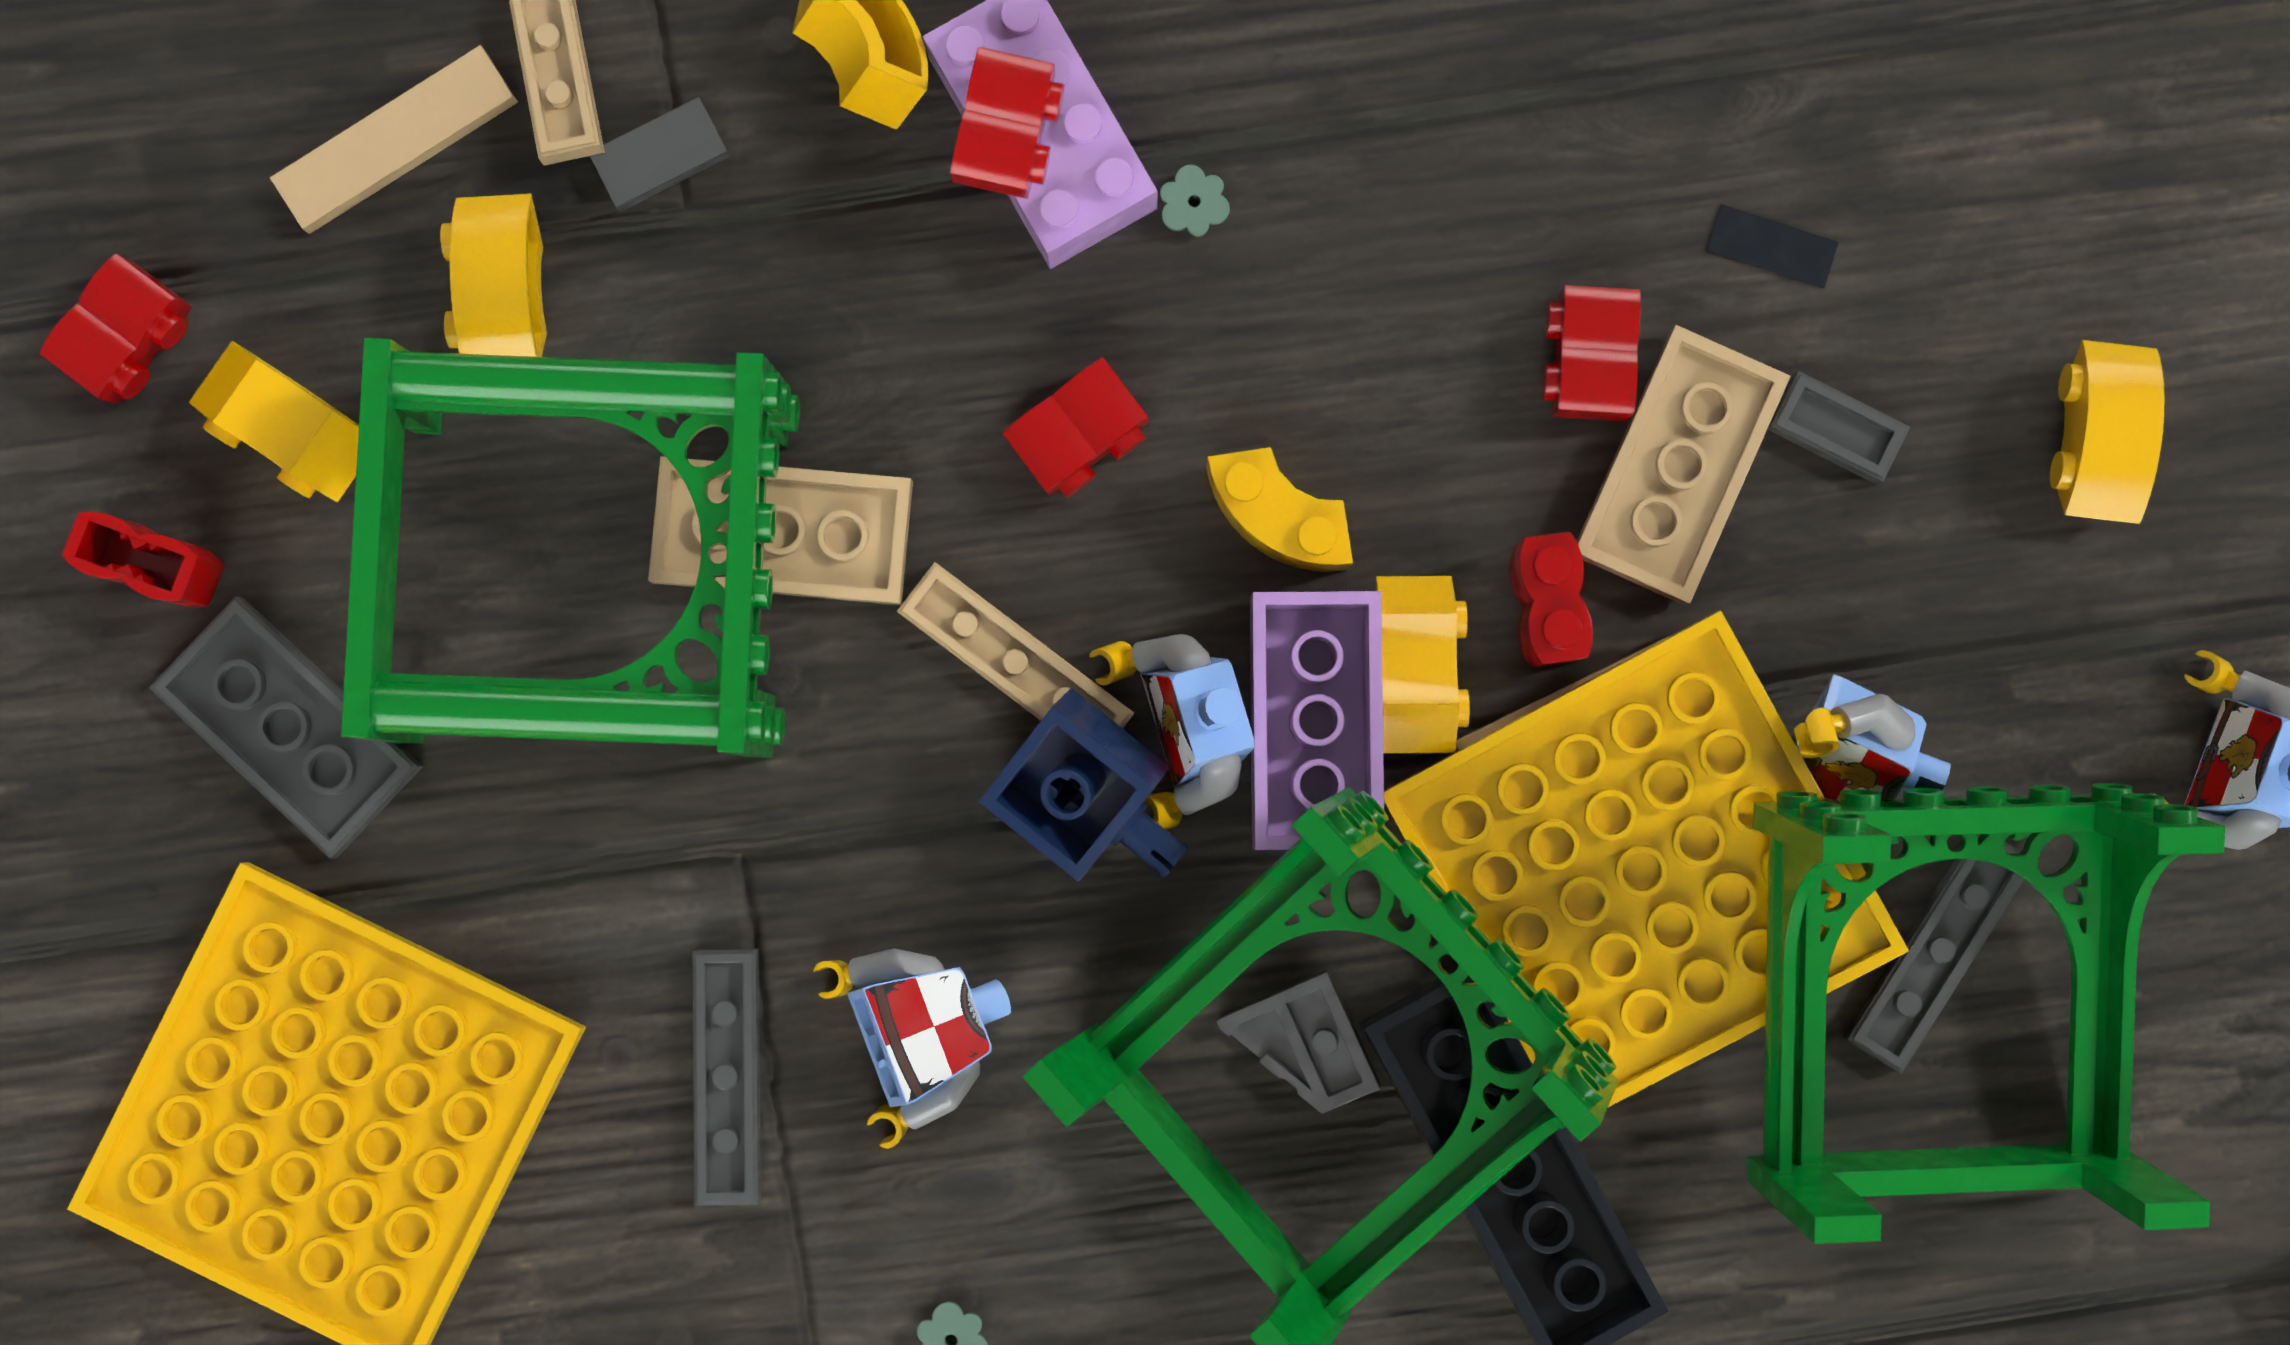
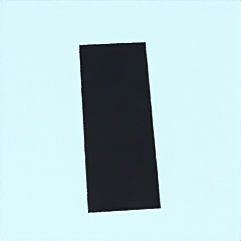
M1721 204L1706 251L1825 288L1839 242Z

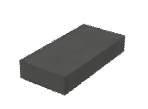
M700 97L604 144L605 153L590 156L619 212L730 157Z
M1797 371L1793 374L1767 430L1878 485L1884 481L1910 426L1801 371Z

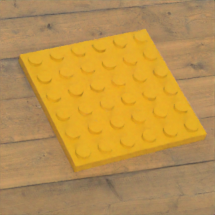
M1722 611L1714 612L1456 751V753H1452L1384 790V802L1405 840L1408 839L1418 846L1431 861L1434 867L1429 873L1431 877L1446 893L1451 889H1455L1463 895L1479 916L1474 922L1476 926L1491 942L1496 938H1500L1509 945L1524 964V969L1520 971V974L1537 992L1542 988L1549 990L1568 1011L1570 1019L1565 1023L1583 1042L1588 1038H1592L1612 1058L1616 1065V1069L1612 1074L1618 1079V1083L1608 1107L1765 1026L1769 836L1753 828L1754 802H1776V794L1781 791L1813 792L1817 794V801H1826ZM1861 863L1834 864L1840 875L1849 880L1860 879L1866 874ZM1822 880L1821 891L1830 893L1825 904V910L1831 909L1839 904L1841 892L1828 886ZM1876 890L1853 913L1837 941L1828 972L1827 994L1909 952ZM1824 925L1820 927V935L1825 927ZM1519 1040L1533 1064L1535 1060L1533 1049L1524 1041Z
M249 862L240 863L67 1210L342 1345H431L586 1026Z

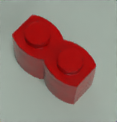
M978 47L952 160L950 174L953 183L1025 199L1029 197L1032 183L1044 184L1051 147L1041 145V137L1046 120L1056 123L1058 121L1065 84L1054 82V63Z
M114 254L89 281L80 296L78 304L71 308L56 324L45 340L39 354L98 399L117 405L123 399L128 400L135 397L145 387L150 378L148 368L154 356L162 349L172 348L181 340L188 328L186 318L192 306L135 262Z
M1564 285L1558 295V302H1548L1545 317V339L1555 340V363H1545L1542 400L1552 401V417L1627 422L1633 416L1638 376L1637 350L1641 314L1640 289Z
M1102 357L1073 377L1053 395L1021 416L1002 434L1049 497L1062 491L1065 497L1068 498L1080 491L1096 477L1091 467L1111 453L1116 460H1119L1144 442L1146 436L1141 430L1149 424V417Z
M100 512L78 513L62 553L63 558L82 573L127 584L133 590L146 597L187 607H206L210 605L225 564L214 553L201 546L159 535L144 525Z
M1571 532L1525 537L1514 546L1509 564L1512 589L1519 603L1523 606L1518 621V640L1522 654L1531 668L1570 664L1588 658L1591 650L1593 628L1589 611L1579 596L1584 578V563L1579 545Z

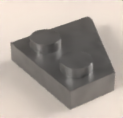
M1329 969L1222 1015L1216 1020L1221 1031L1227 1036L1232 1035L1261 1059L1259 1062L1278 1078L1288 1081L1297 1089L1298 1095L1321 1114L1377 1091L1381 1087V1082Z

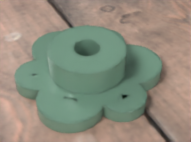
M1185 165L1180 168L1175 176V182L1165 183L1160 190V197L1166 203L1162 211V220L1165 226L1172 231H1182L1187 228L1191 235L1201 237L1208 232L1209 224L1218 225L1223 223L1229 216L1230 205L1228 200L1221 195L1224 189L1222 179L1217 175L1205 177L1203 170L1196 165ZM1195 199L1200 204L1197 207H1192L1189 205V201Z
M947 1301L939 1304L932 1314V1319L923 1320L917 1327V1337L923 1342L922 1345H988L985 1337L979 1333L982 1328L981 1317L974 1312L963 1314L961 1307L954 1302ZM946 1336H956L957 1342L949 1343Z

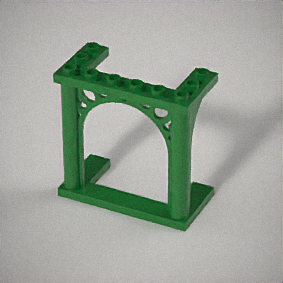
M364 338L341 737L408 744H424V734L705 745L717 746V752L745 757L773 758V745L783 744L785 712L783 707H775V695L757 690L758 675H767L770 660L769 636L760 635L761 609H770L773 597L772 570L763 569L764 543H773L776 533L775 504L766 503L767 477H777L779 448H788V432H797L799 428V396L791 394L790 384H787L781 373L774 368L762 353H736V364L410 352L392 339ZM442 413L557 417L606 422L629 430L655 446L678 471L693 499L699 519L701 533L700 568L694 591L681 618L670 633L646 655L630 665L597 677L554 680L391 673L405 428L416 434L441 435ZM630 413H644L640 421L630 416ZM678 415H691L690 418L680 425L674 438H666L661 434L659 428L660 418H667L678 424ZM710 427H721L726 430L729 438L728 446L724 454L717 461L704 467L690 464L687 458V449L692 439L698 433ZM731 470L730 476L724 481L721 488V493L724 495L729 494L728 497L721 503L711 502L708 498L709 482L712 479L722 477ZM728 522V533L718 531ZM717 545H723L727 549L726 560L722 563H714L710 558L711 550ZM716 577H725V588L715 579ZM709 605H717L723 612L722 615H715V623L720 631L723 632L722 639L714 633L704 630L702 627V613ZM687 640H698L711 649L717 661V673L713 679L707 682H697L684 674L677 660V651L681 643ZM657 666L663 667L667 679L677 688V692H664L665 683L662 682L652 687H646V678L650 670ZM626 682L630 687V690L615 689Z
M2116 783L2092 784L2091 794L2070 795L2069 787L2032 785L2029 786V796H2007V789L1973 786L1966 788V797L1944 798V791L1940 789L1907 788L1903 790V799H1881V793L1878 791L1849 789L1840 791V800L1817 801V794L1813 792L1781 791L1776 794V802H1754L1753 828L1769 836L1763 1155L1747 1156V1181L1814 1244L1881 1241L1882 1214L1861 1197L2083 1188L2143 1230L2208 1228L2210 1219V1201L2130 1151L2136 968L2143 914L2148 898L2159 876L2174 859L2183 854L2224 853V825L2197 817L2198 808L2164 804L2163 796L2132 793V786ZM1925 835H1931L1930 843L1924 837ZM1951 835H1960L1961 841L1959 846L1954 850H1949L1947 846L1948 838ZM2060 835H2069L2073 842V851L2070 859L2057 872L2041 874L2038 868V858L2042 849L2053 838ZM2008 836L2009 839L2014 841L2023 840L2028 837L2021 852L2010 854L2006 852L2004 844ZM1898 837H1900L1903 841V849L1897 856L1891 857V844H1898ZM1973 859L2002 866L2026 880L2041 894L2055 913L2063 929L2071 961L2066 1143L1823 1153L1828 972L1837 941L1853 913L1868 896L1891 878L1911 868L1939 860ZM1869 863L1865 876L1857 880L1844 878L1837 871L1834 864ZM2081 877V885L2073 884ZM1822 880L1828 886L1841 892L1839 904L1831 909L1825 910V904L1830 893L1821 891ZM2073 884L2077 891V902H2067L2064 899L2063 887ZM1824 925L1825 927L1820 935V927Z
M1350 787L1311 806L1299 817L1292 826L1302 838L1100 1026L1096 1022L1040 1059L1022 1076L1066 1127L1070 1126L1104 1099L1274 1292L1277 1298L1249 1335L1256 1345H1332L1352 1313L1350 1309L1546 1138L1556 1131L1567 1127L1577 1140L1581 1142L1600 1126L1618 1083V1079L1612 1074L1616 1069V1065L1609 1054L1592 1038H1588L1583 1042L1565 1023L1570 1019V1015L1563 1004L1546 988H1542L1537 992L1520 974V971L1524 969V964L1512 948L1500 938H1496L1491 942L1474 923L1479 916L1467 899L1455 889H1451L1446 893L1429 874L1434 867L1423 851L1408 839L1401 844L1384 825L1389 818L1378 802L1365 791H1361L1356 795ZM1361 870L1371 872L1377 878L1381 889L1380 904L1376 912L1368 917L1358 915L1351 908L1348 900L1349 882L1352 876ZM1328 883H1331L1330 896L1335 912L1325 916L1317 913L1311 907V904L1327 897V895L1321 892V889ZM1396 897L1401 901L1400 907L1404 916L1408 918L1411 914L1414 915L1415 923L1411 929L1404 930L1399 928L1390 917ZM1297 913L1299 921L1288 924L1287 921ZM1328 930H1346L1373 935L1392 942L1413 954L1438 976L1450 992L1464 1019L1472 1056L1471 1086L1462 1117L1447 1142L1433 1157L1310 1264L1138 1069L1267 951L1280 943L1301 935ZM1432 936L1438 941L1433 947L1431 946ZM1449 954L1458 963L1457 970L1453 972L1444 970L1440 964L1441 957ZM1469 975L1475 983H1465L1464 980ZM1488 1001L1494 1003L1495 1005H1493L1491 1011L1497 1016L1508 1018L1511 1022H1504L1495 1026L1487 1025L1479 1015V1005ZM1503 1038H1515L1524 1041L1533 1049L1535 1060L1529 1068L1522 1071H1506L1493 1065L1488 1058L1487 1050L1494 1041ZM1489 1083H1493L1504 1089H1518L1519 1092L1511 1099L1503 1092L1498 1105L1492 1107L1485 1096V1087ZM1476 1117L1485 1121L1477 1129H1473Z

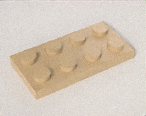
M1675 325L1669 332L1577 539L1583 560L1684 606L1690 604L1791 376Z
M660 456L648 581L653 584L695 587L701 559L699 519L693 499L680 474L666 457ZM688 459L691 465L697 467H704L715 462ZM779 467L776 478L767 477L766 503L775 504L776 533L773 543H764L763 569L772 570L773 594L902 605L913 487L912 479ZM731 470L722 477L712 479L709 482L708 498L711 502L721 503L728 497L729 494L724 495L721 493V488L724 481L730 476ZM728 522L718 531L728 533ZM717 545L711 550L710 558L714 563H722L726 560L727 549L725 546ZM716 577L715 579L725 588V577Z

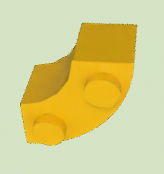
M799 0L792 33L814 46L830 64L839 84L840 106L897 130L926 92L928 85V61L925 46L916 22L902 0Z
M514 194L456 198L452 222L443 223L440 230L442 253L445 260L450 261L452 311H446L444 316V333L448 347L450 349L458 348L459 354L542 357L547 336L541 291L543 243L532 195Z
M2082 340L2073 364L2067 363L2064 366L2059 379L2058 394L2060 400L2064 401L2065 407L2064 435L2061 451L2056 452L2051 463L2050 485L2058 491L2064 515L2140 524L2155 481L2163 436L2165 397L2160 356L2156 348Z
M231 341L189 401L193 407L208 418L202 428L234 449L240 441H243L282 468L276 478L304 497L310 499L315 490L338 503L356 477L359 425L299 383L234 341Z
M1271 447L1207 457L1206 470L1209 483L1222 513L1232 527L1254 548L1270 558L1299 569L1338 572L1347 571L1351 567L1353 559L1343 500L1317 499L1296 489L1279 471Z
M1376 576L1375 591H1381L1383 753H1456L1458 727H1468L1470 715L1468 690L1458 689L1457 639H1465L1467 635L1466 601L1455 600L1452 576Z

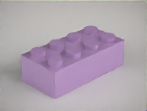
M986 0L923 36L928 58L962 116L978 47L1054 63V82L1065 84L1058 121L1056 123L1046 120L1040 144L1051 147L1044 184L1032 183L1028 199L1008 195L1050 269L1157 209L1158 191L1047 0Z
M1381 591L1253 592L1250 597L1251 730L1255 746L1251 751L1252 849L1289 850L1302 838L1293 828L1292 824L1311 806L1348 787L1356 795L1361 791H1365L1384 809Z

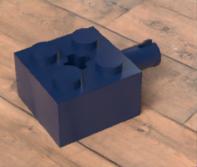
M1070 688L1051 707L978 801L1078 882L1110 843L1116 846L1121 842L1157 871L1158 875L1162 878H1165L1172 869V866H1175L1189 847L1143 812L1147 808L1143 802L1157 786L1170 766L1073 688ZM1072 778L1080 783L1081 788L1079 790L1073 788L1069 783Z

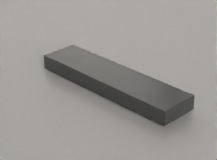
M2005 842L2004 847L2007 853L2020 852ZM1955 859L1903 940L1909 952L1889 962L1842 1038L1894 1072L1902 1074L2024 879L2002 866L1973 859Z
M759 948L696 949L692 951L694 1206L758 1205L761 1202Z

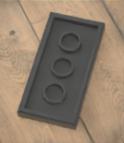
M235 596L149 687L330 859L338 858L423 767L399 743L341 737L343 691L242 597Z

